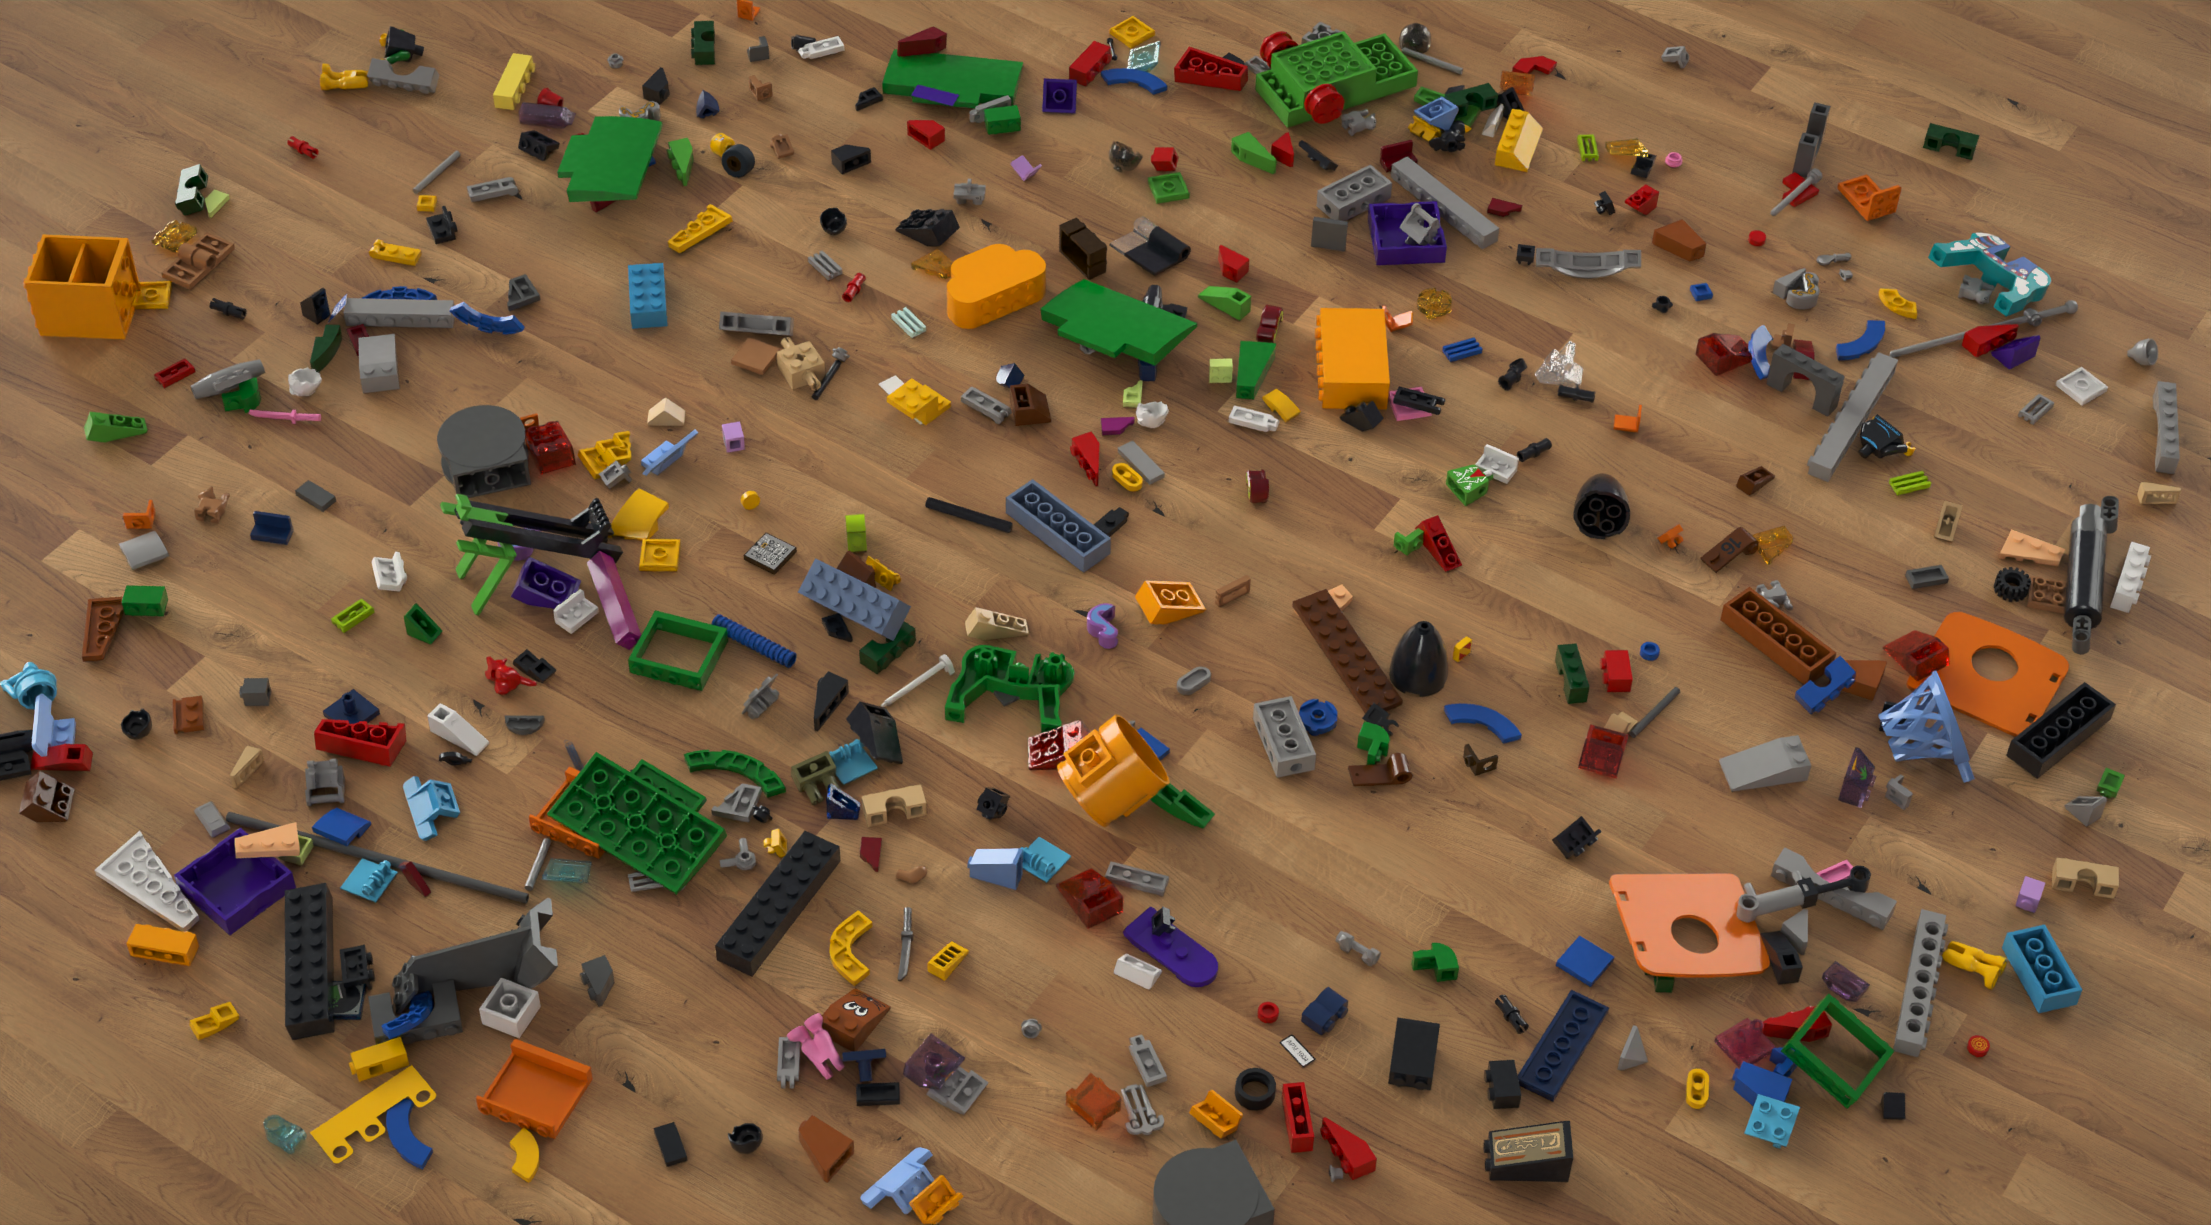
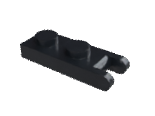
M1399 386L1393 403L1439 415L1441 408L1436 407V404L1444 405L1445 399Z

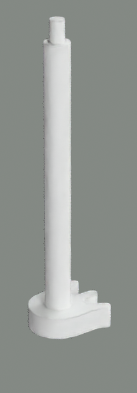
M945 654L940 656L937 665L890 696L881 704V707L891 705L943 668L945 672L948 671L952 675L955 670L949 657Z

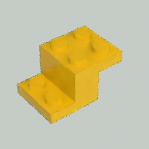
M912 378L886 397L887 403L911 419L916 418L924 425H928L951 407V401Z

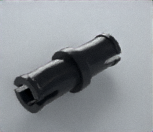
M216 298L210 301V309L242 320L244 319L243 316L246 317L247 310L233 305L232 302H223Z
M1560 385L1558 389V396L1573 398L1574 401L1583 400L1593 403L1595 400V391L1583 390L1577 386L1573 388Z
M1548 438L1537 443H1531L1527 448L1518 451L1517 457L1520 462H1524L1531 457H1538L1540 453L1552 448V443Z
M1500 995L1499 997L1504 1003L1497 998L1495 1004L1503 1012L1504 1019L1512 1024L1518 1034L1524 1033L1520 1025L1525 1030L1528 1029L1529 1025L1521 1017L1519 1009L1512 1005L1506 995Z

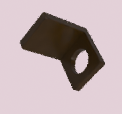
M1465 744L1464 762L1467 767H1470L1475 776L1497 769V755L1479 760L1471 746ZM1492 762L1489 767L1483 768L1486 763Z

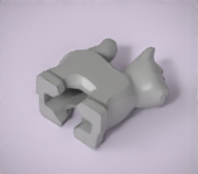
M1367 109L1341 115L1342 127L1346 130L1349 126L1351 129L1348 130V133L1351 136L1364 129L1373 130L1377 122L1375 113L1365 119L1363 116L1369 113Z
M1964 275L1958 298L1965 297L1970 300H1976L1979 304L1990 303L1989 298L1995 287L1984 283L1979 278H1971L1968 275Z
M1778 580L1770 583L1773 587L1770 590L1764 584L1757 586L1756 592L1777 608H1779V605L1784 604L1787 610L1793 609L1786 590L1781 587Z

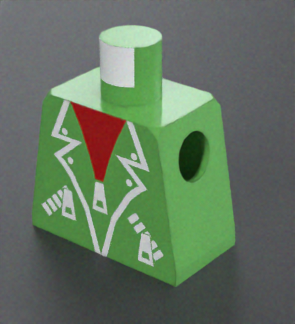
M1469 465L1447 471L1446 485L1464 506H1467L1487 493L1489 481L1493 480V474L1490 470L1481 472L1476 465Z

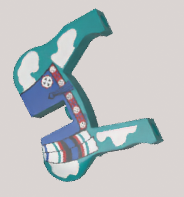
M1978 232L1972 233L1968 240L1935 243L1928 256L1939 267L1974 264L1983 272L1981 280L1984 283L1994 287L1998 283L2009 289V292L1999 293L1993 306L2006 317L2023 310L2030 302L2043 299L2051 283L2049 274L2024 256L2009 263L2004 262L2010 246L2001 238L1992 234Z

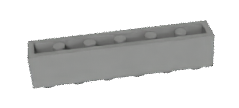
M347 298L344 318L346 326L364 324V326L453 328L455 316L449 311L454 306V300Z

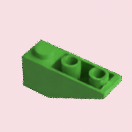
M1249 132L1232 138L1231 152L1240 161L1271 174L1276 172V158Z
M683 138L668 142L669 149L666 151L668 159H672V167L674 170L676 169L678 180L682 181L683 186H687L694 158L693 148L689 139Z
M1208 286L1198 295L1199 299L1239 321L1251 312L1252 296L1238 288Z
M90 412L84 426V431L88 441L109 442L147 433L145 418Z

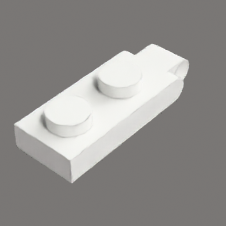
M839 36L805 44L804 47L798 50L803 59H814L845 51L844 44Z
M1234 406L1228 423L1268 432V430L1276 431L1280 421L1270 414Z

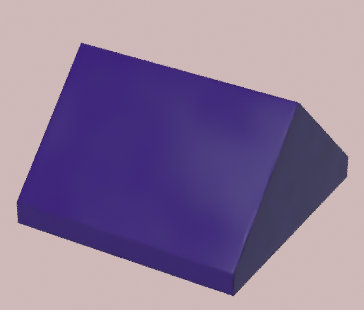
M1044 78L1042 112L1076 114L1077 80Z
M2040 335L2015 339L1992 351L1991 354L2010 370L2036 356L2041 339Z

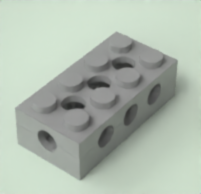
M1369 165L1318 190L1316 206L1331 219L1346 221L1368 210L1369 204H1378L1390 199L1392 182L1372 165Z
M1292 696L1255 703L1253 721L1276 777L1315 770L1316 753Z

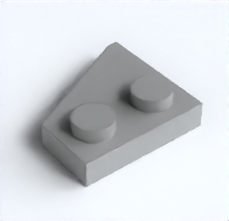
M742 783L733 793L724 798V802L720 806L712 808V815L749 822L754 812L752 807L757 805L761 796V787Z

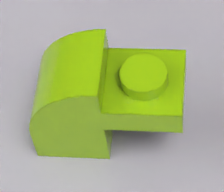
M864 514L845 515L848 551H867Z

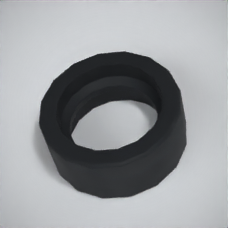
M1250 1068L1241 1072L1236 1078L1235 1096L1241 1106L1248 1110L1257 1111L1269 1107L1274 1101L1276 1082L1268 1071L1261 1068ZM1248 1082H1260L1268 1088V1093L1259 1097L1250 1096L1243 1091V1086Z

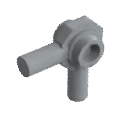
M746 838L739 840L740 852L735 858L720 860L721 868L737 866L741 870H749L756 865L755 854L748 851Z

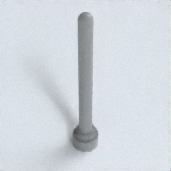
M1816 168L1812 169L1807 174V179L1772 209L1770 214L1776 216L1810 184L1818 183L1823 177L1821 171Z

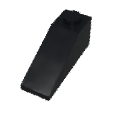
M829 671L817 683L814 710V730L817 732L849 693L848 680Z

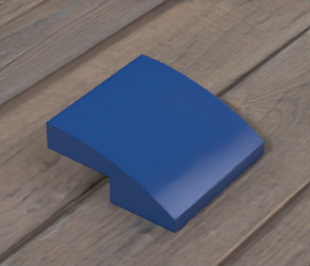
M335 808L322 816L312 826L313 833L348 846L355 837L360 838L371 826V821Z

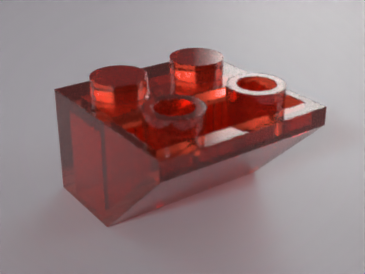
M1590 724L1578 768L1617 779L1626 752L1629 735Z

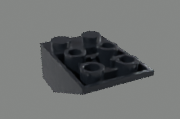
M917 209L912 211L907 219L902 220L895 230L926 246H941L960 226L952 210Z
M859 701L846 718L851 725V730L860 737V742L869 749L870 755L874 759L902 764L903 759L894 718L885 707Z

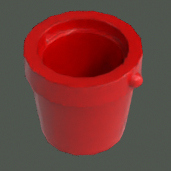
M547 87L542 89L538 96L537 108L540 111L548 110L558 113L563 106L564 99Z

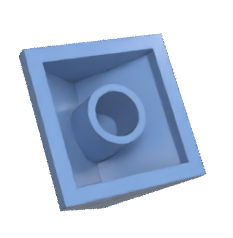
M1440 97L1414 110V114L1429 124L1448 131L1459 108L1444 97Z

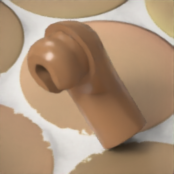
M921 865L910 871L899 869L896 878L916 883L926 876L927 868Z

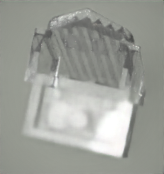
M1569 340L1560 352L1555 349L1550 352L1534 374L1540 383L1573 388L1581 385L1583 368L1573 362L1576 355L1575 343Z

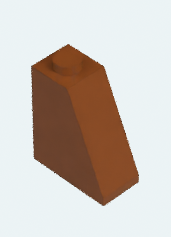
M1683 219L1655 229L1652 243L1655 246L1689 262L1704 257L1707 244Z
M1845 660L1856 672V677L1852 686L1849 688L1844 687L1841 691L1873 701L1884 675L1887 662L1881 660Z
M813 1115L807 1121L805 1120L801 1123L798 1129L799 1141L822 1179L828 1183L854 1154V1141Z

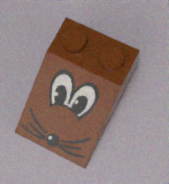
M855 988L828 1007L822 1015V1028L829 1033L833 1042L852 1052L857 1051L888 1013L891 1006Z

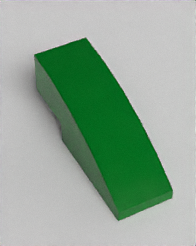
M1170 783L1150 799L1161 809L1176 818L1203 829L1215 815L1214 812L1185 789L1180 792Z

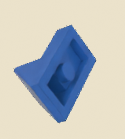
M1783 1047L1773 1048L1770 1056V1061L1776 1064L1773 1072L1789 1077L1797 1068V1065L1781 1052Z

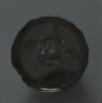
M1419 23L1405 26L1399 37L1400 48L1403 49L1405 47L1422 54L1427 52L1429 47H1431L1429 29Z
M1113 141L1109 149V160L1114 165L1113 168L1119 172L1134 170L1143 159V155L1139 152L1134 154L1131 147L1118 141Z

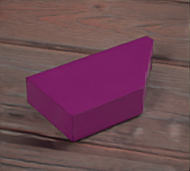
M1101 418L1102 435L1122 434L1125 428L1134 424L1135 418Z

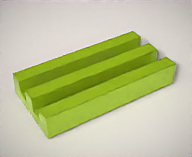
M1594 134L1578 135L1577 142L1581 161H1585V158H1588V161H1592V158L1598 161L1599 154ZM1582 139H1584V144H1585V148H1586V153H1587V154H1585V150H1584V146H1583V141H1582ZM1588 139L1591 141L1593 154L1590 152Z
M1923 471L1890 478L1889 480L1890 486L1897 495L1930 488L1931 482L1927 481L1928 477L1924 476Z
M361 598L331 618L332 624H336L337 628H341V631L345 633L375 613L374 608Z

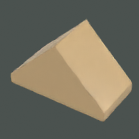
M664 398L652 407L648 413V426H684L685 410L667 398Z
M1944 501L1934 537L1953 541L1963 505Z

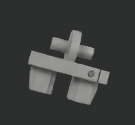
M968 178L967 183L955 184L953 197L958 204H964L966 199L973 200L975 205H981L985 198L986 185L972 184V179Z

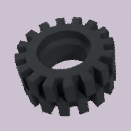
M2009 567L2008 570L2007 568L2000 570L1994 583V591L1998 593L1997 596H2003L2005 601L2008 598L2009 602H2012L2013 599L2015 602H2019V599L2021 601L2024 600L2031 585V578H2029L2028 574L2024 575L2025 571L2019 572V568L2013 570V567ZM2007 583H2013V584H2016L2017 586H2011V585H2009V584H2007Z

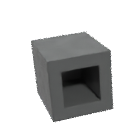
M244 678L239 694L240 698H243L245 706H269L271 687L268 678Z

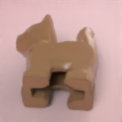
M212 486L199 493L198 498L201 501L198 508L194 510L196 519L204 521L206 515L212 516L210 522L218 524L221 519L220 517L225 513V507L230 494L226 492L222 495L221 499H215Z

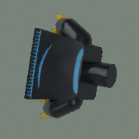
M1878 414L1872 417V420L1862 424L1860 439L1863 447L1858 453L1864 459L1872 453L1879 459L1899 453H1904L1907 456L1913 455L1916 448L1910 447L1911 442L1904 444L1903 434Z

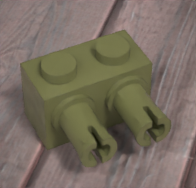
M828 751L791 766V777L798 791H806L812 805H816V801L820 803L824 799L816 786L820 783H824L830 797H834V793L836 795L841 793L842 790L834 778L836 777V765Z

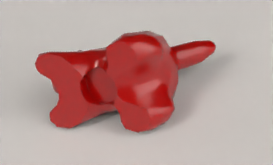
M491 656L486 657L488 670L485 671V676L487 679L495 681V691L497 694L507 695L508 692L515 690L519 684L526 686L537 685L535 681L520 676L514 668L506 666L507 658L494 660Z

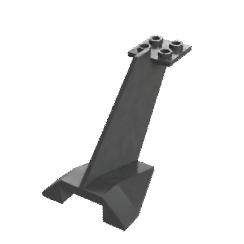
M546 898L532 908L520 922L519 929L419 956L412 955L408 962L404 963L398 975H395L393 978L392 986L395 991L393 1003L395 1004L396 1014H400L415 995L426 991L434 994L432 983L453 979L456 991L495 986L500 978L530 989L547 980L558 967L556 949L541 946L540 931L553 916L551 899Z

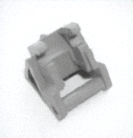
M1415 203L1399 228L1409 235L1405 240L1406 244L1414 246L1418 243L1427 246V244H1436L1433 238L1436 237L1440 224L1437 218L1430 216L1421 208L1419 203ZM1424 220L1429 223V227H1423Z
M338 760L307 761V766L309 767L305 769L307 806L329 802L344 803L345 776L342 765L338 766ZM338 787V794L312 796V789Z

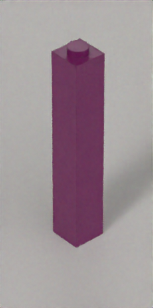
M599 551L587 562L616 644L630 650L637 644L641 637V632L614 559Z

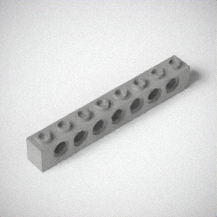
M1921 909L1917 921L1893 1049L1895 1052L1918 1057L1920 1050H1925L1927 1038L1924 1037V1033L1928 1034L1931 1022L1927 1020V1017H1931L1934 1006L1930 1004V1001H1934L1937 988H1933V984L1938 982L1940 972H1937L1936 968H1940L1943 957L1939 955V952H1943L1945 940L1942 939V936H1946L1948 924H1945L1946 915Z

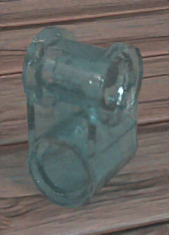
M278 1115L268 1116L264 1120L263 1126L267 1140L289 1154L294 1153L298 1143L307 1138V1134L301 1127L288 1122Z

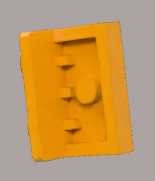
M1214 1090L1208 1091L1205 1100L1192 1106L1189 1112L1198 1122L1202 1123L1221 1139L1235 1132L1243 1117L1239 1110Z
M940 1175L909 1202V1205L923 1224L935 1225L944 1218V1213L955 1209L960 1204L959 1200L964 1196L962 1193H956L945 1176Z

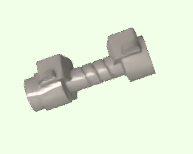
M1340 931L1335 941L1343 951L1349 953L1353 949L1363 955L1361 957L1362 961L1371 967L1378 962L1381 956V952L1378 950L1366 948L1354 941V936L1347 932Z

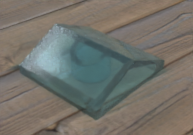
M1160 41L1130 50L1127 68L1149 73L1158 64Z
M551 858L542 875V880L588 883L592 862Z

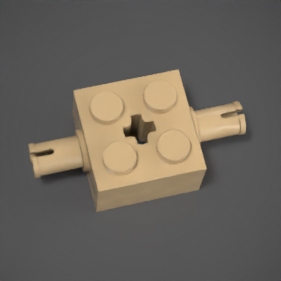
M787 337L788 342L784 338L781 341L784 349L777 352L778 369L792 390L805 385H809L812 391H816L814 386L818 390L821 387L819 380L825 377L824 361L810 341L794 345L790 337Z

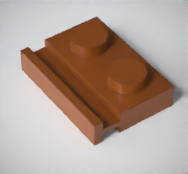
M202 695L186 697L178 701L173 699V729L175 734H178L179 731L186 733L204 730Z

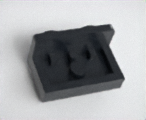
M1581 816L1553 838L1552 841L1565 858L1568 859L1572 855L1577 857L1585 851L1583 847L1586 844L1591 846L1598 840L1596 836L1602 831L1598 829L1594 832Z

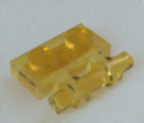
M177 220L167 223L165 229L161 232H157L151 242L154 245L161 243V247L177 252L183 243L188 242L197 233V228L185 222L179 224Z

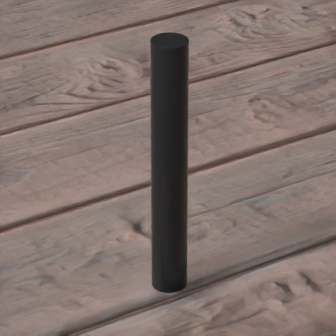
M835 360L822 379L821 387L812 394L814 400L819 399L841 366L839 360Z

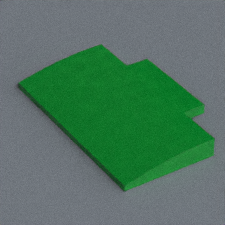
M894 49L882 82L883 94L911 96L916 86L922 85L958 94L959 97L955 101L954 107L975 109L979 103L984 104L1007 95L1011 98V106H1013L1023 69V62L939 53L899 57L897 56V49ZM911 96L912 102L950 106Z
M595 116L588 135H572L557 171L558 178H571L566 190L569 202L636 200L663 123L661 121L634 117Z
M1086 279L1062 291L1040 309L1043 321L1060 327L1057 330L1058 336L1113 358H1116L1122 352L1152 365L1158 364L1198 327L1196 322Z
M595 752L547 813L548 817L581 837L599 844V847L676 895L703 867L727 837L723 827L698 813L707 801L706 797L643 759L639 761L632 772H629L598 752Z

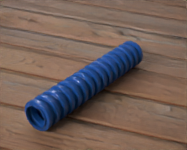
M721 614L714 617L712 625L727 628L728 638L736 640V642L751 648V650H755L761 655H765L771 660H775V662L783 666L785 665L786 668L794 665L797 658L795 652L786 649V647L776 642H772L764 636L762 637V635L754 631L752 632L751 629H747V627L733 622Z

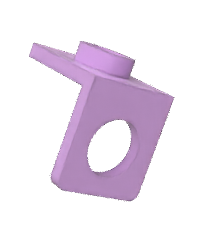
M1023 155L1010 163L1023 181L1035 175L1042 167L1039 164L1033 168Z

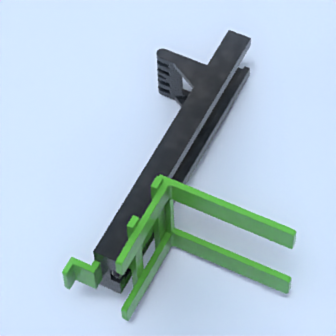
M456 494L455 496L457 504L441 502L440 504L444 514L455 515L458 519H461L460 524L463 525L462 530L465 536L474 538L472 542L458 540L456 542L459 551L465 552L456 567V572L460 579H464L478 555L500 558L471 604L474 614L478 616L517 556L513 545L589 559L601 551L612 557L615 563H617L623 553L620 546L606 544L608 541L607 537L613 536L614 532L599 498L593 499L588 508L572 519L470 501L467 495ZM487 540L499 542L501 547L487 545L486 542Z

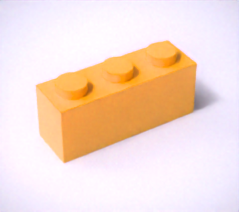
M135 924L126 943L130 956L191 966L199 948L196 934L188 931H176L170 928L153 927L148 924Z

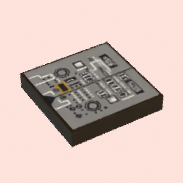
M765 533L744 554V560L775 575L797 552V547Z

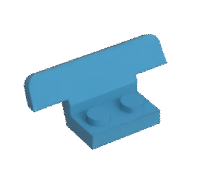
M413 776L403 784L405 796L421 840L427 841L438 835L433 820L439 815L457 818L460 814L451 783L430 779L421 785L419 777Z

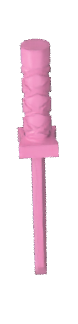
M292 410L291 413L249 411V414L255 417L291 420L292 424H296V421L300 420L321 421V414H297L296 410Z

